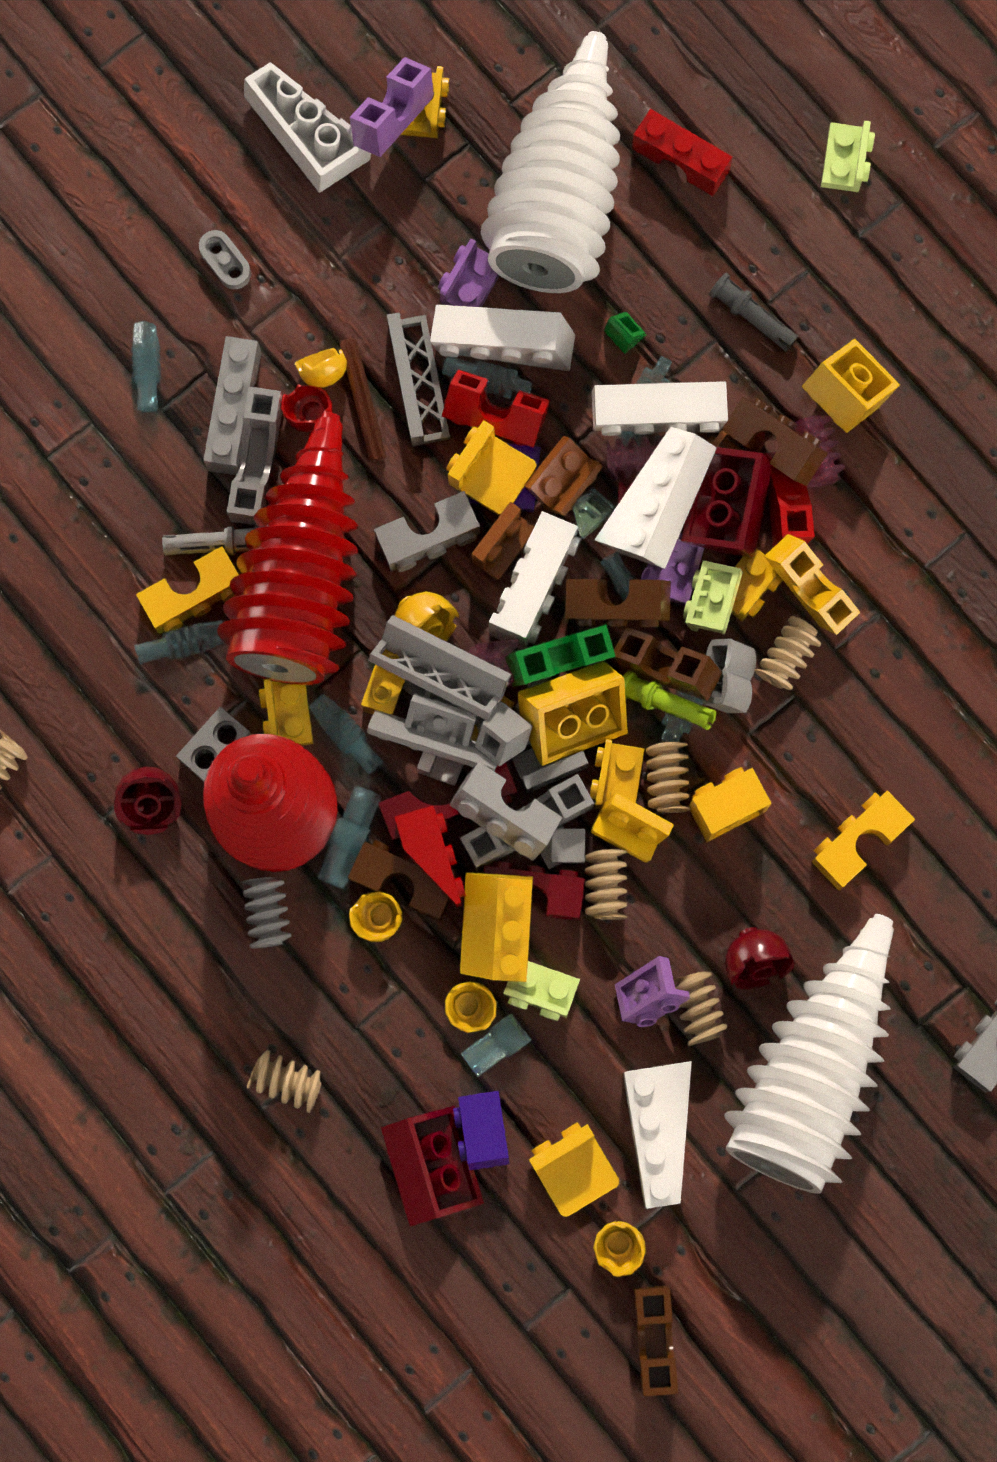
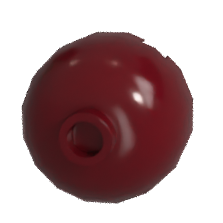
M145 766L136 768L124 775L116 787L114 797V810L118 821L129 826L130 831L136 834L152 835L168 829V824L172 823L174 819L177 820L181 810V796L176 781L170 774L156 767Z
M756 927L742 930L739 933V937L728 947L725 957V966L730 983L733 985L735 982L736 988L740 990L767 986L770 984V981L766 978L778 974L779 978L782 979L793 970L795 965L791 951L780 935L769 930L757 929Z

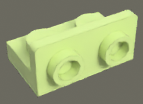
M864 120L862 127L830 123L821 187L859 192L862 181L868 182L871 163L865 162L866 152H872L875 133L869 132L871 121Z
M703 560L701 569H697L693 576L692 588L695 590L692 600L686 602L683 618L686 620L685 623L690 630L698 632L700 628L722 634L726 633L743 574L741 568Z
M528 961L527 982L508 981L503 996L509 998L508 1004L527 1010L528 1005L541 1009L539 1015L559 1021L560 1016L567 1018L580 979Z

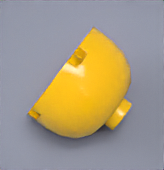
M426 591L403 598L398 604V609L394 616L447 641L457 627L453 620L455 616L459 618V613L443 596Z

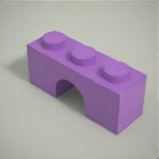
M406 57L386 77L387 93L383 102L381 103L368 97L350 116L353 145L378 157L385 153L434 96L431 68Z

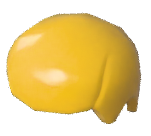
M330 348L296 361L295 365L303 382L320 388L336 383L344 376L347 367V360L343 351L340 349V354H338L335 348Z
M381 891L363 894L354 906L350 908V927L358 937L367 941H385L392 937L401 925V906L392 895Z
M471 981L460 983L449 991L445 999V1014L451 1025L466 1033L486 1030L496 1017V1000L492 992L481 983Z
M614 1221L606 1224L597 1233L593 1246L599 1266L616 1277L632 1275L641 1266L646 1253L642 1234L637 1228L623 1221Z

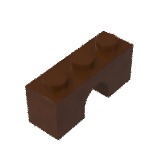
M742 397L721 430L745 447L758 453L766 441L776 437L778 448L770 464L791 479L807 486L828 455L827 451L819 447L822 441L806 430L803 435L794 430L797 424L783 414H780L778 418L772 415L770 412L773 407L761 399L756 398L752 402Z
M566 579L565 619L576 620V626H596V620H608L607 626L627 627V620L639 621V627H659V621H670L671 581L629 580V594L623 603L616 606L608 597V581L600 579Z
M629 627L625 628L614 649L616 657L613 658L624 671L635 672L639 677L650 681H657L661 685L707 702L722 675V671L710 656L685 647H681L678 653L660 644L654 636Z
M374 840L372 845L364 842L350 871L348 880L369 891L379 892L382 891L389 879L397 876L405 877L414 885V894L409 903L410 909L441 922L450 900L405 853L403 858L391 854L392 848L382 842Z
M670 1287L634 1288L643 1396L678 1394L676 1358L674 1356L672 1338L673 1320Z

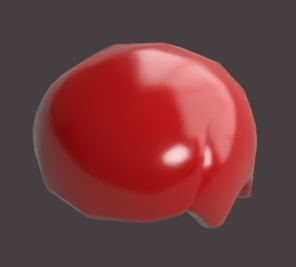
M297 385L290 394H283L280 409L290 426L299 432L310 433L313 431L317 418L321 417L323 412H333V404L326 390L310 385Z

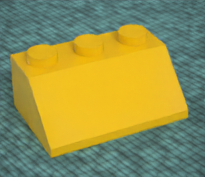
M604 661L518 692L519 713L522 718L533 726L529 741L542 766L606 742V739L612 740L628 734L624 677Z
M466 872L460 974L490 980L527 982L533 876Z

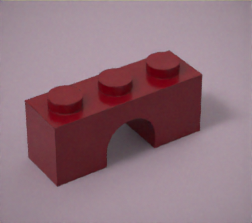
M493 861L492 867L485 866L484 873L533 876L532 889L539 890L547 899L546 917L580 921L585 878H579V872L559 870L558 875L545 873L546 868L538 866H526L525 871L512 869L511 863Z

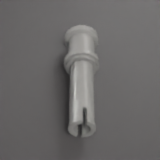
M255 525L254 528L234 529L233 526L225 528L224 532L163 535V552L165 556L208 553L223 546L225 552L233 556L236 555V552L249 551L245 544V536L251 530L259 527Z

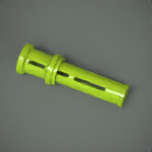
M628 671L624 674L626 699L640 703L644 709L653 710L657 708L698 725L705 730L711 728V724H708V722L714 723L716 718V711L714 709H709L665 691L659 682L645 681L638 678L635 672Z

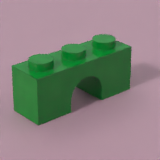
M607 625L591 628L503 655L508 673L511 674L512 687L525 685L561 672L616 657Z

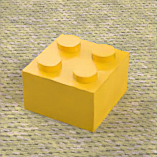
M853 339L823 361L801 387L810 395L813 401L824 409L838 426L848 433L879 409L900 384L856 339Z
M740 767L724 776L725 779L722 780L720 785L714 787L711 782L694 791L695 795L692 796L693 799L689 808L706 842L762 815L772 804L753 768L744 772L743 768Z

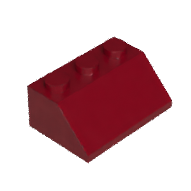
M717 447L686 518L681 541L725 554L754 558L773 465L770 464L771 460L763 453Z
M455 1105L381 1127L410 1227L484 1204L474 1170H469L468 1161L461 1162L458 1141H463L464 1135L462 1128H456L453 1112Z

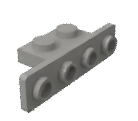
M415 693L411 699L406 719L376 710L367 728L368 734L377 736L382 740H390L408 746L413 750H421L439 756L448 761H455L473 768L479 761L494 772L497 767L496 763L475 747L476 741L471 740L477 715L465 709Z

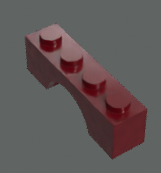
M505 762L501 766L497 765L495 773L506 779L501 790V796L504 803L509 806L513 803L512 798L517 796V790ZM410 791L378 803L393 843L400 842L401 845L402 842L394 816L433 806L420 801ZM449 804L434 805L436 814L443 813L447 829L451 827L450 822L463 818L464 822L471 820L462 816L459 811Z

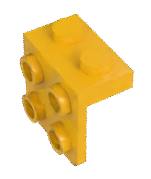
M483 420L478 428L472 427L464 440L467 446L461 455L456 453L448 463L446 468L449 471L448 482L450 486L460 492L465 491L468 497L500 516L510 502H515L524 485L535 472L536 462L495 437L494 426Z
M578 1122L560 1132L564 1139L554 1145L547 1140L532 1149L534 1157L529 1159L558 1211L565 1217L570 1216L619 1185V1178L594 1138L589 1125L587 1124L581 1128Z

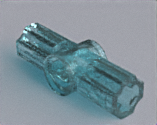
M355 786L343 817L338 819L329 841L330 848L317 877L319 880L337 888L345 889L348 884V876L364 842H368L371 833L369 828L382 796L365 788Z

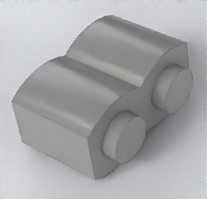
M732 639L711 640L706 655L711 657L722 671V675L708 702L704 700L702 702L704 705L726 713H746L752 699L750 680L756 667L755 649Z

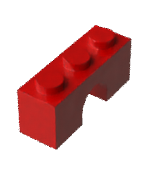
M651 108L633 134V150L658 165L662 159L673 162L685 172L687 182L711 196L715 195L730 171L731 155Z
M458 369L450 382L441 417L450 419L457 425L475 426L476 428L484 420L494 426L495 435L512 440L517 445H527L534 448L541 434L550 400L519 390L510 407L501 408L495 406L489 401L486 394L489 379Z

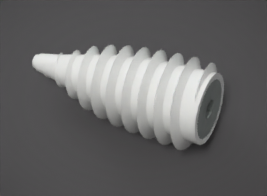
M591 31L588 33V36L584 37L573 61L564 67L563 76L557 77L550 82L548 92L536 98L533 103V112L523 118L520 128L521 132L512 140L510 146L511 154L505 158L502 164L503 175L495 183L494 193L496 196L492 198L487 207L489 218L481 226L482 239L490 250L488 254L490 267L509 282L539 292H570L578 289L583 282L597 277L600 267L595 258L600 257L606 249L605 242L601 236L605 235L610 229V221L605 214L611 212L614 208V199L609 192L613 191L618 183L617 176L612 169L618 166L620 162V156L613 147L619 142L620 133L611 123L618 116L617 109L607 101V97L613 93L612 88L607 84V72L609 71L607 67V38L604 34L597 31Z
M875 914L873 918H870L864 928L860 930V934L853 943L843 948V956L838 962L828 963L823 966V972L826 977L822 981L812 980L803 984L804 991L810 998L807 1001L793 1000L787 1003V1010L794 1018L793 1022L778 1021L772 1024L774 1033L781 1040L780 1043H764L759 1046V1051L768 1061V1064L752 1065L747 1068V1073L756 1083L755 1088L737 1089L735 1094L745 1106L744 1110L728 1111L724 1114L727 1122L734 1128V1132L726 1146V1151L748 1167L786 1185L811 1193H821L825 1182L842 1183V1180L831 1168L835 1159H852L849 1153L841 1146L844 1135H861L860 1131L850 1122L853 1111H870L858 1098L860 1088L878 1087L866 1074L867 1063L884 1062V1059L872 1049L873 1038L889 1036L877 1023L878 1011L891 1010L888 1005L881 1001L883 984L889 983L884 977L887 958L890 957L888 953L894 932L892 927L894 922L890 918L881 914Z

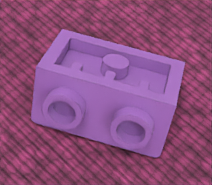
M470 239L466 247L464 245L459 247L453 260L456 263L451 273L445 272L438 285L441 303L450 306L482 307L500 275L490 267L488 263L489 253L478 248L477 241Z
M680 533L665 569L648 563V566L642 573L641 580L671 581L670 601L683 606L690 600L693 590V576L695 571L699 569L704 548L682 542V533Z
M658 956L615 984L622 1021L635 1023L639 1027L654 1025L657 1019L667 1013L678 1010L679 1005L690 999L688 991L675 989L669 958Z

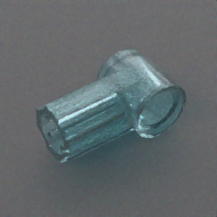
M513 1013L488 1030L489 1033L461 1053L477 1077L481 1076L505 1057H511L532 1041Z

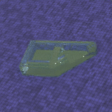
M594 488L580 497L572 507L580 537L585 539L607 521L616 509L615 505Z

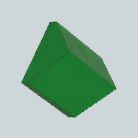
M627 312L611 316L604 328V332L624 354L646 336L643 329Z

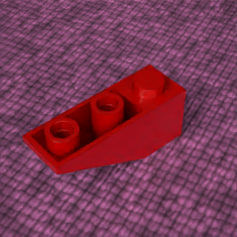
M769 452L764 454L770 460H772L776 452ZM773 466L768 488L772 545L775 547L787 534L799 538L808 544L815 535L812 504L807 487L791 479Z
M433 805L394 816L405 854L456 907H461L460 898L465 897L466 894L461 877L454 878L451 865L457 864L452 844L445 846L441 834L448 832L443 813L436 814Z

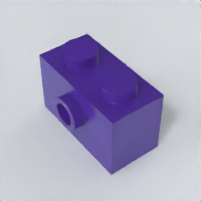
M499 1091L458 1097L459 1107L453 1108L456 1128L463 1127L464 1140L458 1141L461 1162L468 1161L469 1170L510 1164Z

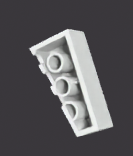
M270 62L244 79V97L319 193L371 160V153L353 145L350 124L342 118L339 120L326 109L322 102L317 98L315 100L302 91L303 87Z
M436 305L430 342L441 355L446 357H458V355L482 360L488 359L570 371L575 333L560 312Z
M726 381L595 385L592 390L593 431H602V435L605 436L620 435L621 431H634V434L645 435L654 432H667L670 427H674L687 432L719 433L728 421Z
M670 427L595 538V541L617 553L665 569L717 447L694 433Z
M541 512L524 549L526 554L524 558L518 560L513 570L510 581L512 585L510 588H505L500 597L497 609L499 614L493 612L489 620V636L520 649L527 648L529 643H536L542 626L537 625L542 613L548 615L555 600V597L551 596V592L555 584L561 586L568 571V567L564 566L568 554L574 557L581 542V538L577 537L578 526L546 512Z
M692 1061L623 1073L644 1208L646 1209L681 1203Z

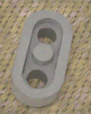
M218 230L208 231L201 237L199 241L201 256L222 284L229 289H240L246 286L251 278L250 266L230 238L224 232ZM214 246L222 248L217 254L211 253V249ZM234 270L241 272L237 278L230 277V273Z

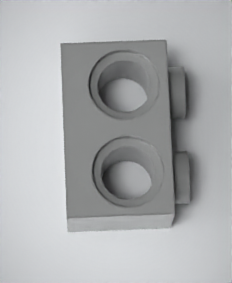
M219 707L176 757L205 782L208 769L199 768V758L204 754H212L216 758L220 751L229 745L220 742L222 732L227 729L235 730L237 732L235 741L252 734L222 707Z

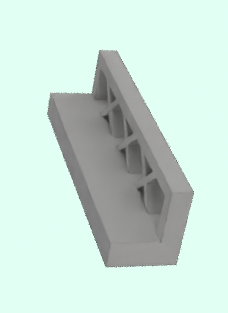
M399 312L388 314V326L412 447L450 440L447 419L441 417L444 404L426 315L401 319ZM421 325L423 336L415 346L404 338L403 328ZM424 343L426 352L420 349ZM406 347L412 350L409 356ZM416 354L428 360L429 363L422 376L410 368V362ZM430 373L432 383L426 379ZM412 377L418 380L415 386ZM422 384L432 389L435 393V397L428 407L416 399V393ZM436 403H437L438 413H436L435 411L432 410L433 407L436 405ZM418 407L424 411L421 417L419 414ZM428 415L440 421L442 432L428 435L423 434L422 423Z
M394 615L387 621L383 637L370 653L368 660L485 720H488L502 700L511 676L510 673ZM386 649L398 655L399 659H390L382 655V653ZM420 666L428 670L429 673L420 674L414 671L413 667ZM450 681L456 684L458 688L450 689L444 686L442 682ZM480 696L490 702L487 706H484L474 701L472 697Z

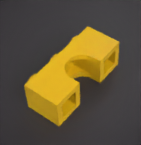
M787 534L764 556L820 627L837 635L860 614V611L846 593L831 583L820 571L823 564L805 541Z
M223 546L194 561L200 573V583L192 593L184 595L175 593L164 578L136 594L159 634L163 632L170 634L183 626L182 621L194 615L195 618H198L208 613L212 609L211 605L220 600L226 602L230 598L236 597L229 585L233 577L239 574Z
M888 790L881 797L875 792L861 805L866 810L857 819L853 815L848 817L838 827L841 834L833 842L827 837L813 850L818 856L812 863L838 891L867 865L856 851L855 845L858 836L873 834L887 846L915 820Z

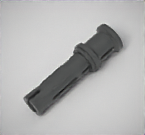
M726 272L713 286L708 295L711 298H718L730 308L732 315L738 316L740 314L781 347L783 351L787 352L799 335L795 334L752 299V292L748 289L744 291L730 280V275Z

